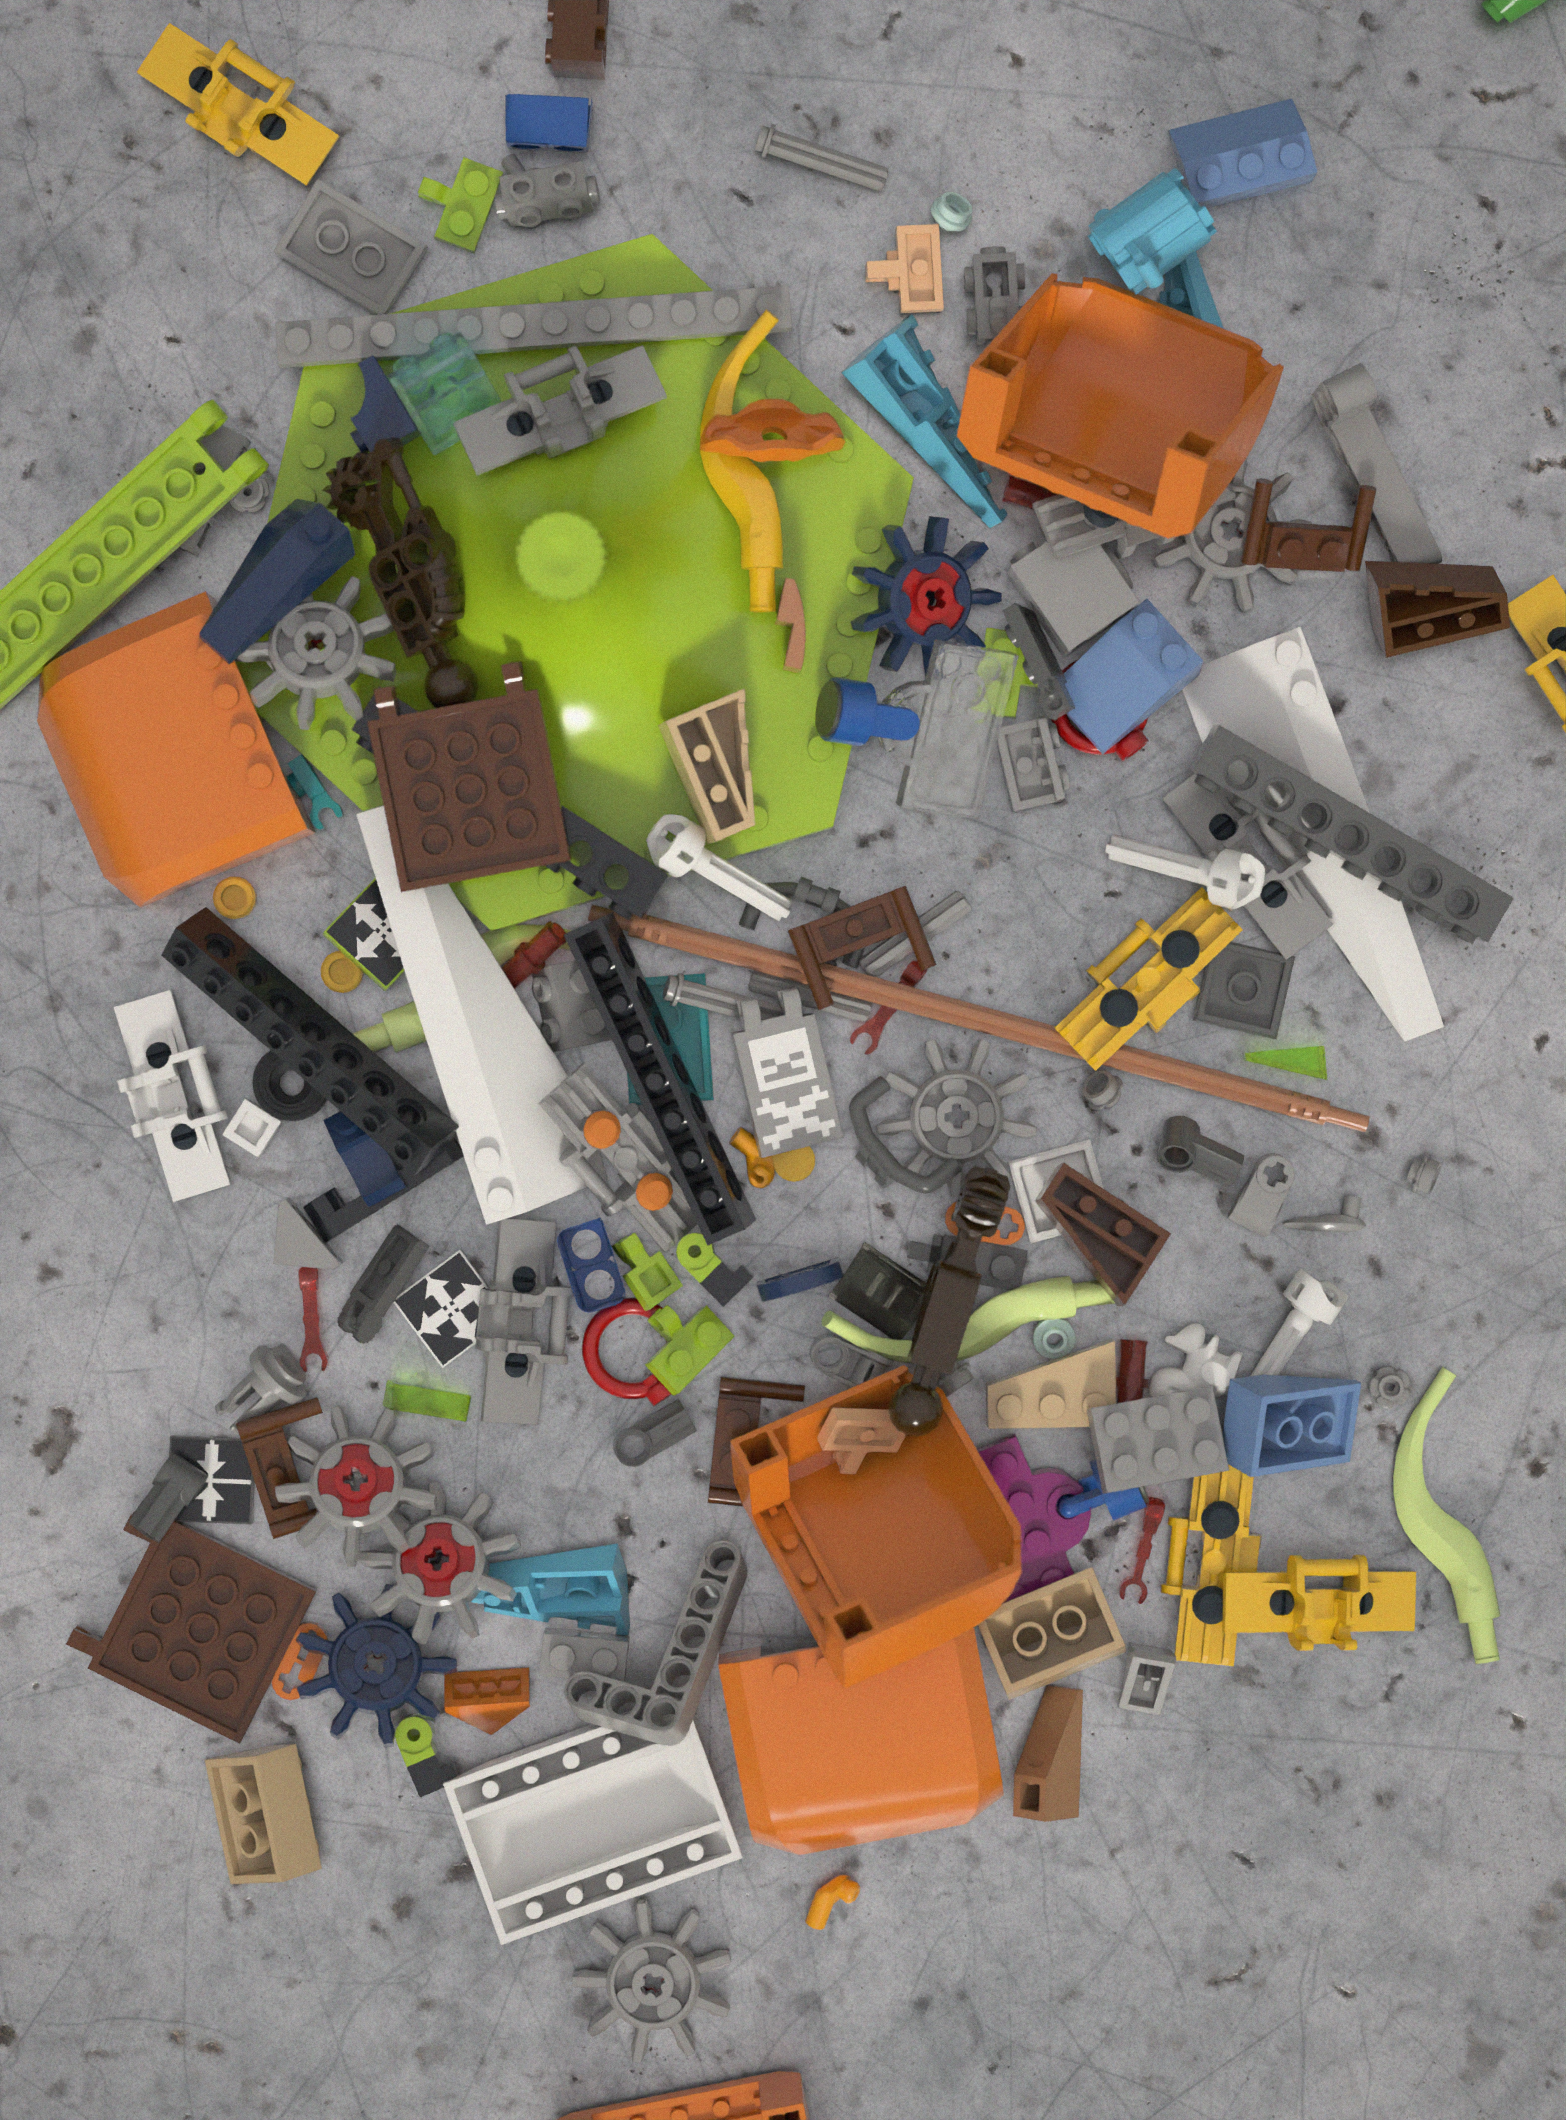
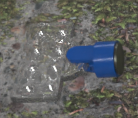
M935 639L925 680L909 681L894 688L884 698L882 703H877L876 690L871 683L833 677L825 683L818 697L815 714L817 731L824 741L854 746H863L870 736L878 737L880 746L893 759L905 765L896 799V804L901 808L979 819L1018 655L1010 651Z

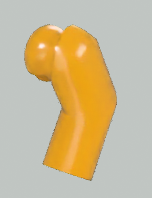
M739 1127L731 1137L729 1144L746 1155L749 1182L756 1188H765L773 1181L775 1175L773 1155L765 1158L759 1157L754 1135Z
M838 1875L815 1892L805 1923L814 1929H824L832 1907L839 1899L848 1904L857 1899L860 1893L858 1882L852 1881L849 1875Z

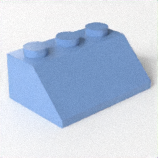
M1292 98L1168 131L1178 171L1184 177L1181 182L1193 195L1199 206L1202 207L1204 205L1206 209L1310 183L1318 173L1307 130Z

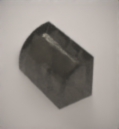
M864 1242L844 1271V1277L838 1280L829 1297L891 1339L902 1340L918 1318L924 1298L926 1282Z

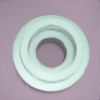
M946 192L942 197L936 198L931 205V213L936 223L946 231H964L971 223L972 206L965 197L958 193Z
M1063 1318L1041 1320L1033 1331V1343L1036 1350L1042 1356L1051 1359L1060 1358L1067 1355L1074 1347L1075 1332L1072 1325ZM1056 1333L1062 1336L1058 1344L1053 1345L1047 1342V1338L1051 1334Z

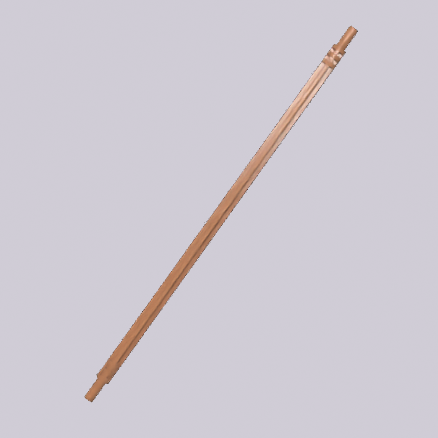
M592 904L588 921L592 922L614 911ZM614 912L619 926L622 930L628 931V936L808 985L796 955L646 914L642 919L633 915L630 921ZM826 963L819 964L829 991L1084 1060L1054 1029L1055 1026ZM1122 1045L1102 1064L1107 1067L1320 1125L1329 1122L1366 1132L1370 1116L1331 1106L1330 1101L1126 1045Z

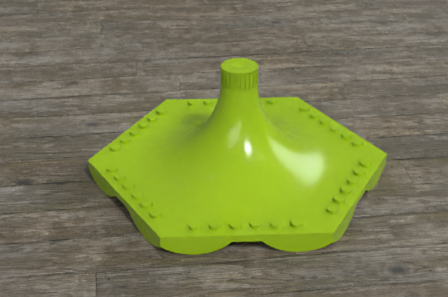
M649 234L390 314L713 290L653 234ZM744 335L577 347L586 366L589 367L643 345L667 398L609 421L608 426L605 427V436L550 459L545 452L539 455L534 452L480 475H476L453 426V422L511 399L512 396L506 385L504 374L512 371L515 375L567 354L568 348L378 361L421 434L418 438L404 445V451L401 455L413 479V487L422 506H430L435 511L442 529L450 533L456 545L454 559L457 565L453 566L455 573H460L462 580L459 581L460 593H465V600L461 602V608L465 612L464 618L456 622V631L459 636L447 642L446 646L452 659L469 664L475 672L479 687L474 701L507 695L501 665L522 661L526 691L539 689L561 805L655 866L647 845V837L653 826L662 816L670 814L684 816L700 826L658 725L745 689L746 702L744 706L746 730L748 729L749 738L748 757L749 770H751L755 825L710 844H707L705 839L704 847L727 861L833 828L852 745L828 742L821 738L816 728V705L821 689L833 677L867 682L879 628L869 632L856 631L852 629L851 621L864 613L872 612L879 608V588L872 584L863 583L852 575L854 566L875 567L885 573L889 565L895 560L886 542L882 528L887 525L903 527L914 477L764 338L747 359L739 375L733 400L732 415L760 399H783L793 403L802 412L807 414L829 413L840 426L846 443L841 450L831 451L823 455H812L795 462H757L750 459L766 476L775 492L781 519L783 568L775 569L776 612H750L749 570L741 569L740 528L734 516L711 485L704 470L700 454V429L708 393L722 364ZM359 363L303 366L267 523L295 499L318 502L326 508L331 501V495L322 491L327 485H331L326 473L336 468V461L344 457H354L356 453L360 452L350 435L351 432L356 430L350 418L359 413L365 396V382L358 365ZM575 370L569 371L522 391L524 395L537 393L541 402H545L567 393L570 390L569 380L573 379L576 372ZM774 432L762 435L764 441L785 440L780 434ZM393 479V506L404 526L405 517L410 508L401 489L397 488ZM326 508L337 518V509L331 510ZM349 522L343 524L350 530L356 555L313 591L314 601L334 603L342 587L353 576L360 580L361 593L359 600L349 613L355 618L357 623H361L376 616L386 614V611L369 576V564L376 555L375 544L368 529L357 530L354 527H350ZM427 546V552H428V555H430V551H429V548H428V546ZM786 578L795 580L804 610L806 640L803 666L800 673L782 670L791 628L775 624L783 583ZM271 629L257 641H268ZM395 631L364 643L365 654L386 659L395 664L396 677L393 682L381 680L363 673L359 674L350 687L359 696L362 712L374 695L373 689H378L379 686L381 688L395 686L397 698L418 712L436 709L427 699L424 689L426 673L430 669L423 654L407 658ZM236 661L249 693L259 682L273 673V670L266 661ZM287 688L281 690L261 707L257 708L255 705L258 714L362 811L383 805L374 754L356 743L360 735L351 730L356 721L345 711L337 695L316 699L314 718L309 730L300 729L296 708L300 695L291 692ZM668 831L666 838L673 841L676 836ZM579 841L570 848L571 862L576 866H584L591 861L593 850L589 843ZM544 865L448 883L458 900L491 931L528 922L607 897L597 891L594 897L588 895L572 884L576 878L575 875L564 868H561L558 874H556ZM623 865L609 867L605 873L606 884L614 890L625 887L629 881L627 869Z

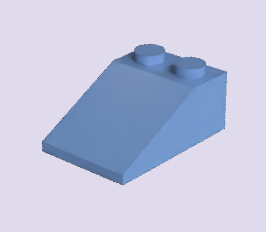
M1147 598L1118 621L1064 673L1067 680L1065 686L1076 707L1066 714L1103 755L1199 676L1203 660Z
M1256 1375L1230 1379L1222 1433L1228 1464L1249 1477L1350 1462L1361 1382L1348 1379Z

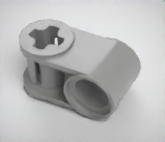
M1276 1153L1260 1157L1246 1184L1243 1185L1238 1193L1227 1219L1266 1238L1279 1216L1283 1206L1282 1203L1295 1178L1291 1162ZM1277 1162L1282 1163L1280 1170L1285 1174L1283 1180L1275 1179L1272 1184H1268L1269 1177L1264 1173L1265 1167H1274Z
M833 1334L819 1336L810 1347V1359L816 1369L842 1382L843 1385L849 1388L884 1374L886 1367H892L894 1363L891 1359L872 1351L864 1350ZM833 1343L840 1347L841 1357L834 1365H823L818 1360V1352L823 1345ZM872 1364L871 1369H870V1371H869V1373H868L866 1379L864 1380V1378H865V1376H866V1374H867V1371H868L870 1365Z

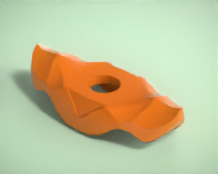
M760 399L750 403L734 415L717 414L709 420L700 438V450L723 453L729 456H745L757 462H795L812 455H823L831 451L841 450L846 442L840 426L829 413L807 414L802 412L793 403L783 399ZM774 432L780 434L785 440L764 441L762 435Z

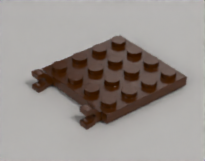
M522 661L501 665L507 695L405 715H399L395 686L373 689L380 719L368 721L367 723L401 892L572 860L539 689L526 691Z
M131 1514L123 1530L150 1544L103 1638L100 1639L91 1631L77 1625L73 1629L66 1645L93 1657L87 1669L240 1744L317 1589L176 1520L160 1543H157L138 1532L129 1524L133 1515Z

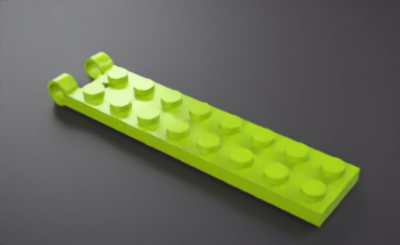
M214 399L205 402L196 409L182 425L0 590V709L244 487L256 481L268 469L269 464L256 448H252L237 458L225 471L200 442L217 431L228 419V415ZM198 463L205 465V472L202 475L196 473L195 468Z

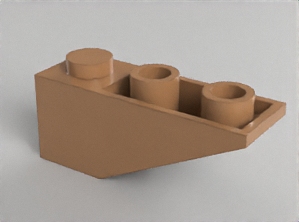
M1047 1685L1014 1773L1013 1816L1043 1822L1079 1817L1082 1689Z

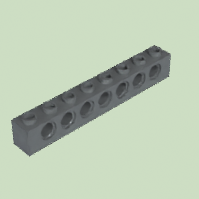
M1213 725L1188 770L1197 774L1193 782L1214 794L1217 793L1219 788L1234 796L1231 804L1251 816H1253L1256 810L1271 818L1267 825L1287 837H1290L1293 831L1307 839L1304 847L1325 859L1329 853L1342 859L1344 862L1340 868L1360 880H1363L1366 874L1381 882L1377 888L1380 892L1400 902L1403 896L1417 903L1414 909L1416 913L1434 923L1441 917L1454 925L1450 931L1452 934L1472 945L1476 939L1489 942L1514 899L1502 890L1220 725ZM1237 760L1243 761L1249 770L1248 778L1240 785L1233 784L1228 777L1229 766ZM1278 782L1285 789V798L1280 805L1273 807L1265 799V790L1269 784ZM1314 803L1321 809L1322 818L1317 826L1308 828L1302 821V811L1307 805ZM1352 825L1358 832V842L1353 848L1346 850L1340 845L1338 836L1343 827ZM1387 846L1394 852L1395 862L1390 869L1382 871L1376 865L1375 856L1381 848ZM1425 868L1431 875V884L1427 890L1418 892L1412 885V877L1417 870ZM1461 889L1467 895L1468 904L1462 912L1455 914L1449 907V898L1453 892Z

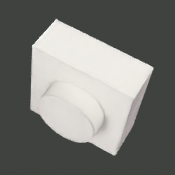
M244 1099L222 1135L253 1155L260 1157L282 1121L269 1115L250 1100Z

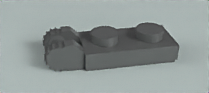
M394 1225L350 1292L351 1296L342 1308L343 1311L339 1313L337 1323L340 1329L344 1332H351L353 1334L352 1337L359 1343L364 1344L372 1341L375 1334L382 1327L381 1317H384L392 1303L396 1300L401 1289L419 1265L430 1246L402 1226Z

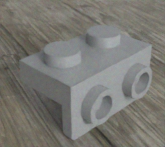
M1046 715L1033 720L995 728L994 733L1013 812L1063 801L1065 799L1064 790L1070 789V783L1065 764L1057 766L1054 749L1061 748L1055 723L1048 724Z
M576 961L554 964L532 971V992L539 1004L542 1018L541 1033L553 1052L612 1040Z

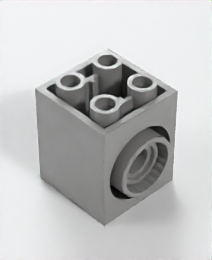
M1048 541L1038 548L1031 542L1016 552L1010 560L1012 565L1009 568L1007 577L1029 609L1034 611L1038 622L1063 658L1121 620L1140 603L1131 590L1133 589V583L1127 571L1106 543L1055 559Z

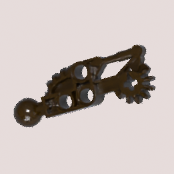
M397 437L380 439L375 443L372 452H358L354 457L341 458L339 461H336V468L326 473L331 482V485H327L322 490L331 495V501L326 508L331 510L337 509V519L342 523L349 522L350 527H354L357 530L368 529L375 544L376 555L369 564L370 579L407 658L423 654L430 670L426 673L424 689L426 697L433 707L441 708L473 702L476 699L479 687L476 674L469 664L452 659L446 646L447 642L459 636L456 631V622L464 618L465 612L461 608V602L465 600V593H460L459 581L462 580L460 573H455L453 566L457 565L454 559L456 555L455 541L450 533L442 529L435 511L430 506H422L413 487V479L401 456L404 451L402 441ZM393 479L397 488L401 489L410 508L407 511L404 526L393 506ZM427 546L429 548L430 555H428Z
M974 1166L966 1174L959 1193L962 1198L961 1200L957 1199L954 1210L955 1222L957 1227H959L955 1242L951 1241L945 1260L934 1261L925 1286L924 1298L906 1360L916 1364L910 1383L899 1387L889 1401L888 1412L891 1422L898 1431L908 1436L919 1437L930 1433L937 1427L942 1418L943 1405L935 1389L941 1372L952 1375L978 1293L981 1274L977 1272L975 1264L976 1254L982 1236L991 1237L996 1233L1002 1214L1005 1211L1010 1189L1008 1176L988 1167L984 1169Z

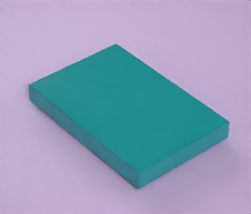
M705 973L684 975V980L706 986ZM668 976L644 977L701 1101L714 1100L708 1010L680 1002L675 1007L670 1006V1001L663 999L664 987ZM627 1073L629 1104L636 1103V1105H642Z

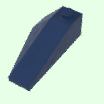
M295 499L264 526L199 633L200 639L228 664L232 663L356 555L349 528L321 503Z

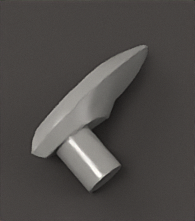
M1345 1195L1342 1215L1324 1214L1318 1217L1295 1218L1284 1221V1227L1325 1232L1359 1231L1366 1226L1363 1220L1358 1219L1362 1198Z

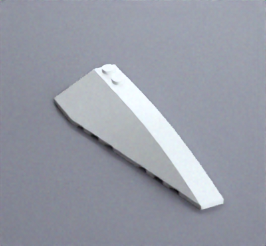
M1301 627L1203 664L1199 676L1182 689L1202 744L1213 725H1220L1369 812ZM1234 761L1229 766L1228 777L1233 784L1240 785L1248 778L1249 770L1243 761ZM1273 782L1265 790V799L1273 807L1280 805L1285 798V789L1280 783ZM1314 803L1307 805L1302 811L1303 823L1308 828H1313L1320 823L1322 818L1321 809ZM1252 820V823L1255 825L1259 833L1263 835L1269 846L1274 851L1275 856L1277 857L1285 870L1289 868L1288 864L1284 861V859L1281 857V855L1278 853V851L1275 849L1272 843L1268 840V838L1265 836V834L1262 832L1259 826L1255 823L1254 820ZM1347 825L1341 829L1338 836L1340 845L1347 850L1357 844L1358 832L1355 827ZM1293 831L1288 838L1302 856L1307 854L1311 859L1310 863L1295 874L1332 921L1333 925L1327 929L1328 933L1345 954L1356 974L1365 983L1374 1000L1403 1042L1443 1028L1444 1025L1401 900L1398 902L1380 892L1377 888L1381 882L1366 874L1364 879L1360 880L1340 868L1344 861L1329 853L1325 859L1304 847L1307 839ZM1381 848L1375 856V862L1380 870L1386 871L1390 868L1383 848Z
M384 805L356 813L452 1120L459 1125L456 1133L486 1225L526 1213L587 1188L570 1166L565 1167L560 1162L559 1157L572 1143L538 1104L568 1077L562 1064L551 1050L539 1027L528 1013L516 990L485 940L479 934L450 885L447 883L401 892ZM596 1151L586 1160L602 1179L606 1180L608 1177L600 1152Z

